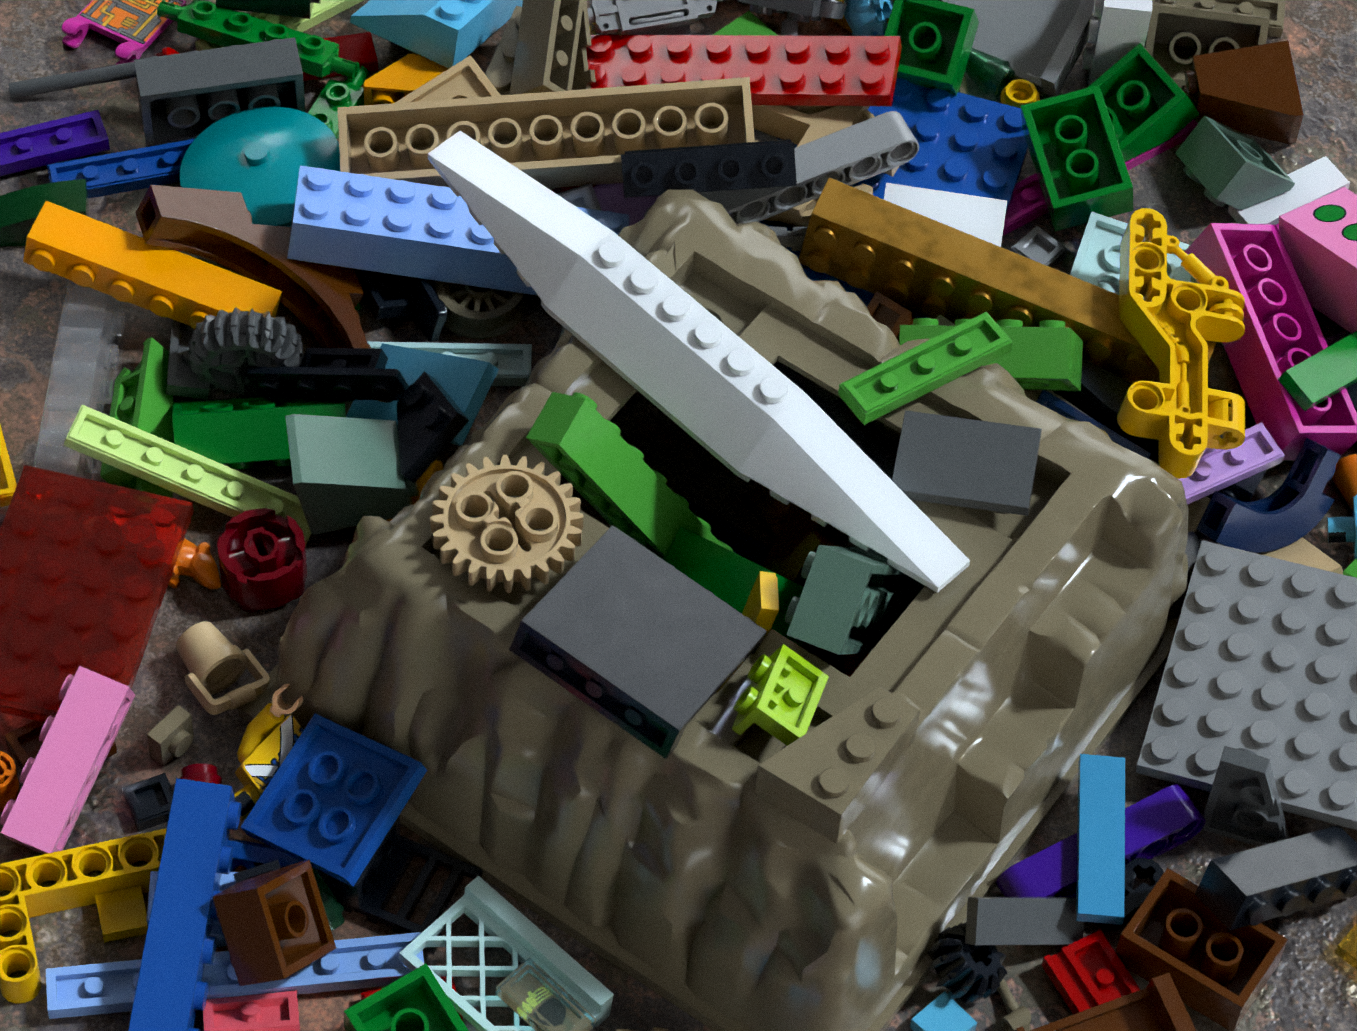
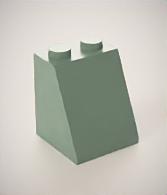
M302 414L285 416L293 485L312 535L357 526L363 516H379L384 520L393 519L404 507L413 505L412 497L419 495L417 481L414 484L400 473L398 425L396 421Z

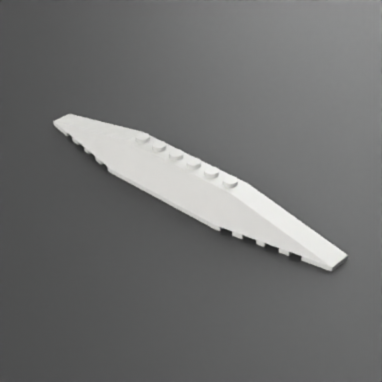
M458 131L428 153L430 163L455 195L463 198L469 206V213L479 226L483 224L494 238V245L502 255L506 254L515 265L517 275L527 288L531 286L541 299V306L735 475L746 482L752 479L770 490L769 495L786 505L792 502L811 513V520L824 527L830 524L849 536V542L866 552L871 548L888 558L887 564L937 593L970 565V560L801 388L615 232L462 131Z

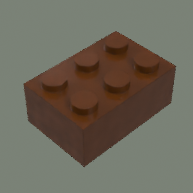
M1167 868L1121 933L1116 954L1126 969L1148 982L1152 978L1169 972L1184 1004L1227 1030L1235 1031L1278 967L1288 939L1261 923L1230 931L1195 895L1198 886Z

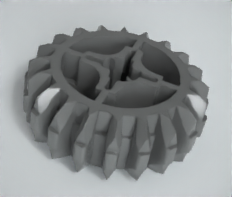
M237 307L230 313L219 310L217 316L206 315L204 322L197 323L195 331L192 333V340L189 341L188 351L190 354L191 371L197 373L199 381L210 382V389H223L225 395L232 392L239 394L240 397L244 394L253 395L254 397L259 395L246 376L249 366L300 367L304 357L302 335L296 333L294 325L285 324L284 317L273 318L270 315V311L257 313L254 312L253 308L250 311H240Z

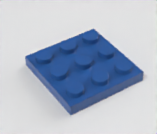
M315 713L240 828L248 836L299 861L310 860L312 867L354 887L428 770L421 762Z

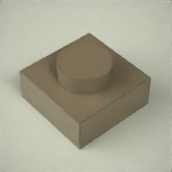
M179 705L147 734L150 757L164 767L174 757L182 756L193 742L192 716Z

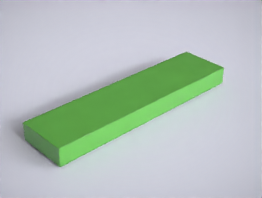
M984 312L839 384L838 395L862 424L865 425L1011 352L1013 341L987 312Z

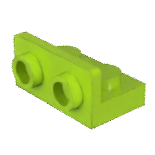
M784 644L769 657L765 654L761 655L747 675V678L752 680L750 686L744 690L734 706V710L738 712L732 730L741 735L755 723L786 746L790 745L807 733L829 676Z

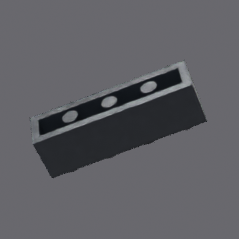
M1337 825L1211 859L1195 895L1230 931L1248 925L1255 926L1263 921L1279 916H1289L1294 912L1314 906L1321 907L1328 902L1345 897L1352 898L1357 895V842Z

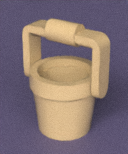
M203 621L191 626L178 639L176 650L190 673L185 675L186 685L209 714L217 715L229 709H236L256 700L258 695L267 690L270 677L249 649L241 650L238 646L233 645L211 622ZM246 668L256 680V682L234 689L218 699H213L211 696L230 687L240 678Z

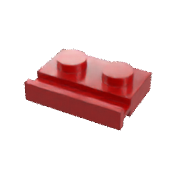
M1101 930L1061 948L1060 952L1052 956L1048 954L1043 957L1041 966L1073 1015L1140 990Z

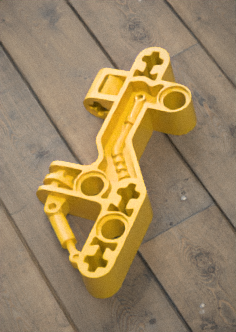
M1141 208L1131 215L1120 244L1119 316L1132 336L1159 369L1160 375L1159 382L1137 381L1128 388L1118 411L1117 421L1121 429L1129 435L1159 440L1160 467L1177 479L1187 478L1195 472L1206 448L1228 450L1237 448L1245 442V401L1238 394L1208 388V345L1206 342H1232L1244 335L1245 325L1243 323L1244 312L1242 309L1244 308L1245 299L1238 291L1229 289L1228 281L1222 276H1216L1193 253L1189 255L1179 247L1180 242L1177 237L1167 235L1166 219L1161 213L1150 208ZM1167 253H1174L1182 260L1181 266L1199 283L1171 279L1167 275Z

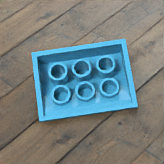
M370 0L351 15L350 23L444 67L451 68L464 60L511 18L515 7H522L523 0Z

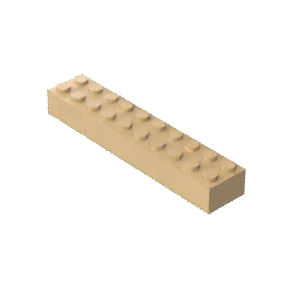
M750 77L338 107L341 172L405 180L441 187L449 186L428 160V153L458 131H462L547 188L583 186L592 183V185L623 183L621 154H625L624 151L755 142Z

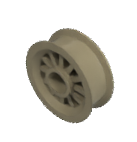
M435 280L436 294L439 300L444 302L447 309V321L444 325L461 336L473 339L494 338L513 329L524 315L526 308V296L524 293Z

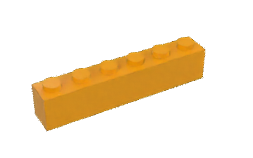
M45 201L26 239L24 263L30 264L40 271L51 272L69 279L79 286L90 287L111 295L118 301L129 302L145 308L160 317H168L184 323L193 329L196 328L197 323L204 322L206 315L217 316L219 310L230 313L233 312L235 307L240 311H250L253 308L254 312L257 313L270 311V315L273 318L277 314L282 291L174 249L147 245L144 238L49 201Z

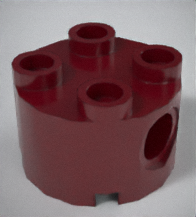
M267 508L247 510L231 518L225 525V532L221 537L219 535L217 541L222 587L229 597L237 602L241 610L250 613L258 610L278 608L301 597L305 590L307 564L304 534L297 522L288 515H286V519L275 514V510Z

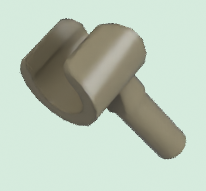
M1003 979L997 991L1009 1014L1000 1019L1002 1030L1015 1031L1016 1028L1023 1026L1025 1031H1030L1031 1013L1029 1009L1025 1006H1019L1005 979Z

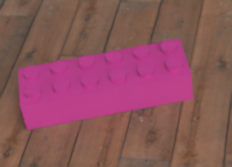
M1210 223L1184 252L1188 255L1193 253L1216 276L1224 277L1228 281L1229 289L1238 291L1245 299L1244 308L1242 309L1244 312V335L1236 341L1222 343L1256 425L1261 422L1284 453L1283 461L1295 460L1306 438L1314 440L1340 455L1344 454L1357 441V412L1347 389H1343L1304 412L1278 380L1286 370L1324 350L1328 345L1276 225Z

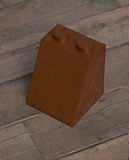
M1288 40L1192 57L1190 71H1185L1186 85L1182 86V90L1199 113L1194 119L1196 122L1199 123L1206 116L1244 134L1285 144L1296 143L1304 114Z

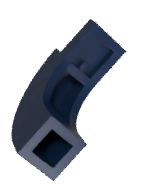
M1306 438L1285 481L1274 493L1258 501L1243 502L1215 491L1196 529L1222 545L1253 553L1269 552L1294 543L1321 521L1334 502L1333 498L1322 492L1327 482L1333 477L1336 464L1341 455L1314 440Z

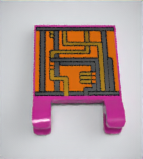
M92 0L76 17L69 18L62 24V32L67 34L63 38L62 43L71 48H78L88 30L92 29L121 43L115 49V56L120 58L116 64L133 62L136 59H140L142 53L173 20L157 15V9L162 0ZM165 0L181 7L186 6L185 0Z

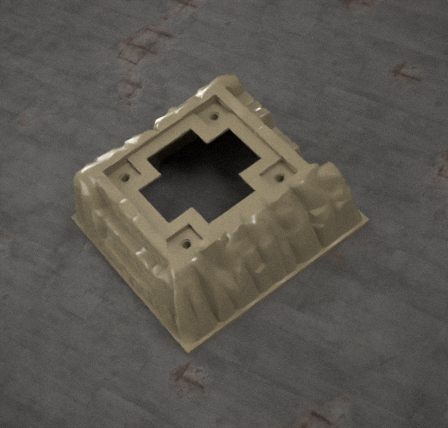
M667 190L656 199L642 220L634 225L624 227L618 235L768 362L774 365L778 360L803 375L807 389L825 401L841 398L838 395L839 384L930 340L917 339L900 345L894 333L886 325L877 322L871 316L866 305L855 293L846 292L838 281H812L803 271L798 257L781 246L775 232L771 228L757 221L736 224L721 203L710 201L694 190ZM563 327L553 352L538 360L526 385L509 395L493 417L482 428L473 431L470 443L468 445H461L455 454L446 461L444 469L436 471L422 489L420 499L414 505L404 507L390 522L379 516L362 517L357 524L353 543L346 550L343 567L334 574L308 587L291 614L284 635L279 639V663L268 674L270 680L267 690L258 695L256 700L238 707L239 717L250 723L267 704L272 703V696L278 688L284 684H290L282 692V700L286 704L293 705L303 696L302 704L294 712L290 713L303 730L316 713L421 762L428 771L399 814L402 825L447 855L482 869V878L713 1031H885L930 972L927 969L931 965L932 959L927 952L932 947V944L935 943L934 940L938 938V934L948 927L952 928L960 923H966L968 897H987L996 886L998 877L1013 864L1078 779L1080 754L1096 755L1166 664L1189 586L1187 582L1188 560L1185 553L1188 540L1189 509L1182 481L1151 460L1114 443L1105 431L1090 422L1068 419L1027 398L1024 389L998 363L981 366L873 420L884 441L900 440L905 410L1042 429L1028 516L1011 513L999 514L996 511L911 500L970 560V565L938 593L924 586L850 677L771 629L764 637L758 650L747 657L720 691L715 693L687 724L677 747L665 759L509 650L521 620L606 533L609 527L580 510V513L583 514L581 546H575L574 561L564 560V572L562 574L549 569V583L547 584L542 583L536 577L531 578V590L526 591L520 581L514 582L511 593L506 592L503 582H497L491 592L487 591L486 579L480 578L477 583L470 586L468 585V571L454 576L452 562L442 564L440 561V549H434L433 533H431L430 527L432 502L439 500L440 486L451 487L452 473L459 474L464 478L466 477L467 463L480 470L483 469L484 457H488L493 465L496 466L500 465L503 455L508 456L510 465H517L521 457L526 456L527 468L533 469L542 461L545 463V476L558 471L526 438L552 392L571 396L574 392L584 394L597 404L596 410L601 416L610 421L637 391ZM470 516V517H471V518H478V517H480V516ZM534 529V530H536V531H543V530H545V529ZM494 549V551H504V549ZM782 644L829 676L807 733L878 686L920 710L915 740L837 844L755 795L758 765L785 748L786 745L755 723L741 735L732 730L738 712L734 710V706L740 695L752 682V680L747 678L751 667L761 655L771 656Z

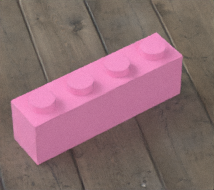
M82 666L78 667L74 676L69 674L66 677L59 692V699L62 700L58 712L55 717L50 715L41 729L39 741L43 742L36 758L30 757L22 769L19 782L23 783L17 799H10L1 814L0 824L3 825L0 833L7 839L41 854L53 853L64 849L135 697L134 692L129 686Z

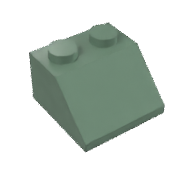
M1206 116L1200 120L1175 153L1186 165L1183 169L1185 174L1195 182L1203 184L1206 188L1204 195L1219 207L1228 204L1243 210L1287 192L1295 185L1292 179L1254 138Z

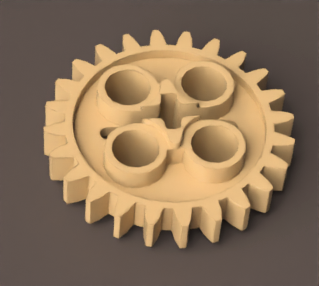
M503 455L500 465L496 466L493 465L488 457H484L483 469L478 470L472 464L467 463L465 478L459 474L452 473L451 487L440 486L439 500L432 502V516L430 517L434 549H440V561L442 564L452 562L454 576L468 571V585L473 586L480 578L486 579L487 591L491 592L497 582H503L506 592L511 593L514 582L520 581L526 591L531 590V578L536 577L542 583L547 584L549 583V569L562 574L564 572V560L574 561L575 546H581L583 514L580 513L581 500L580 498L572 497L573 485L571 483L560 485L561 473L559 471L545 476V463L542 461L533 469L527 468L526 456H522L517 465H510L508 456ZM470 516H480V517H478V518H471ZM534 529H545V530H543V531H536V530H534ZM494 549H504V551H494Z

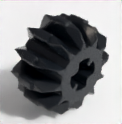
M960 923L952 928L948 927L938 934V938L934 940L935 943L932 944V947L927 952L932 959V963L927 970L937 974L939 980L936 987L945 986L950 1000L960 998L966 1005L970 1002H976L983 997L986 999L996 992L1000 982L1007 974L1005 967L1002 965L1007 956L999 952L996 945L965 944L966 923Z

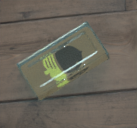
M530 957L496 986L495 994L535 1031H590L595 1027L596 1018Z

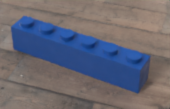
M176 778L128 1031H200L199 1028H193L196 1010L204 1011L207 1001L208 982H202L205 964H213L217 937L210 936L213 919H217L212 896L222 892L219 891L221 875H229L233 847L227 846L230 829H238L241 816V802H235L232 786Z

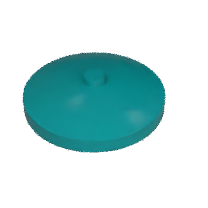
M258 107L252 110H243L218 120L195 138L187 149L181 163L180 185L184 188L241 192L247 210L252 215V224L291 227L300 165L340 171L339 142L330 128L322 121L300 110L285 107Z

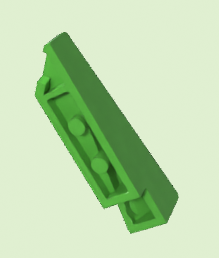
M150 337L143 343V356L137 367L133 371L124 367L116 377L110 417L173 443V395L165 394L169 351ZM102 462L100 477L111 486L116 484L107 513L116 514L127 520H133L145 515H159L173 522L172 491Z

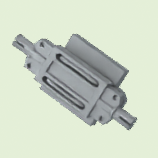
M590 0L589 8H587L589 26L592 35H692L690 25L699 19L712 17L716 11L717 2L725 0Z

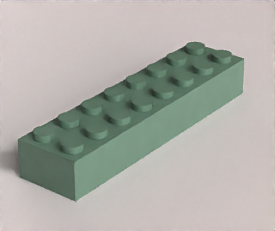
M819 545L816 553L810 551L804 562L801 578L806 579L801 596H794L788 606L785 623L790 624L786 635L838 655L869 653L925 585L887 564L888 558L870 548L866 552L861 548Z

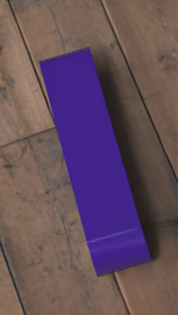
M1180 785L1168 786L1125 808V865L1136 858L1153 859L1187 842L1203 829L1206 824L1205 818ZM1077 833L1005 870L996 881V886L1003 896L1076 897Z

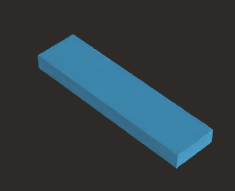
M1080 754L1078 761L1076 921L1122 925L1125 897V757Z

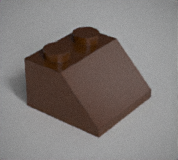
M310 860L301 861L238 882L212 896L217 919L222 927L230 953V961L235 970L239 986L285 979L336 949Z

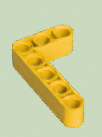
M167 828L0 864V891H11L8 895L0 897V991L6 1000L15 1004L26 1003L33 1000L41 990L42 980L29 918L96 904L95 895L140 885L142 893L149 892L150 871H159ZM138 861L149 862L147 865L142 867L131 866L133 863ZM92 871L103 872L101 875H98L96 877L86 876L89 872ZM46 881H57L56 884L50 887L40 886ZM9 930L20 931L12 937L1 936ZM21 970L27 971V973L20 978L9 977L13 972Z

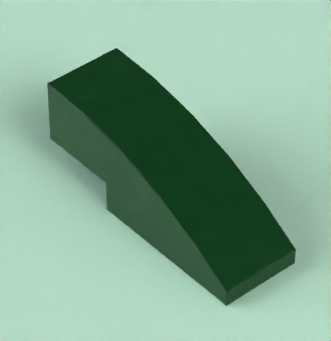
M86 179L36 185L1 195L0 247L26 245L27 235L45 201L89 217Z

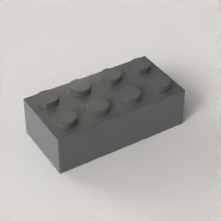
M295 37L134 60L139 109L146 147L195 139L218 120L247 109L285 107L305 112L303 72Z

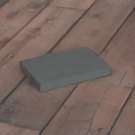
M905 410L892 481L910 500L1028 516L1042 429Z

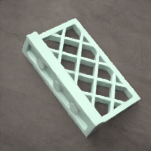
M477 876L465 887V894L399 952V960L413 971L424 965L416 955L425 947H445L446 966L428 967L455 1010L478 1031H537L533 1026H519V1013L514 1009L513 1026H494L486 1019V1007L511 1006L500 996H485V977H512L513 980L527 968H530L586 1019L591 1026L594 1024L598 1027L610 1016L614 994L480 876ZM465 913L478 925V936H451V924ZM445 930V936H438ZM451 947H478L479 966H452ZM484 947H503L511 954L512 966H485ZM440 977H446V982L443 981ZM452 977H479V996H460L452 989ZM474 1007H480V1013Z

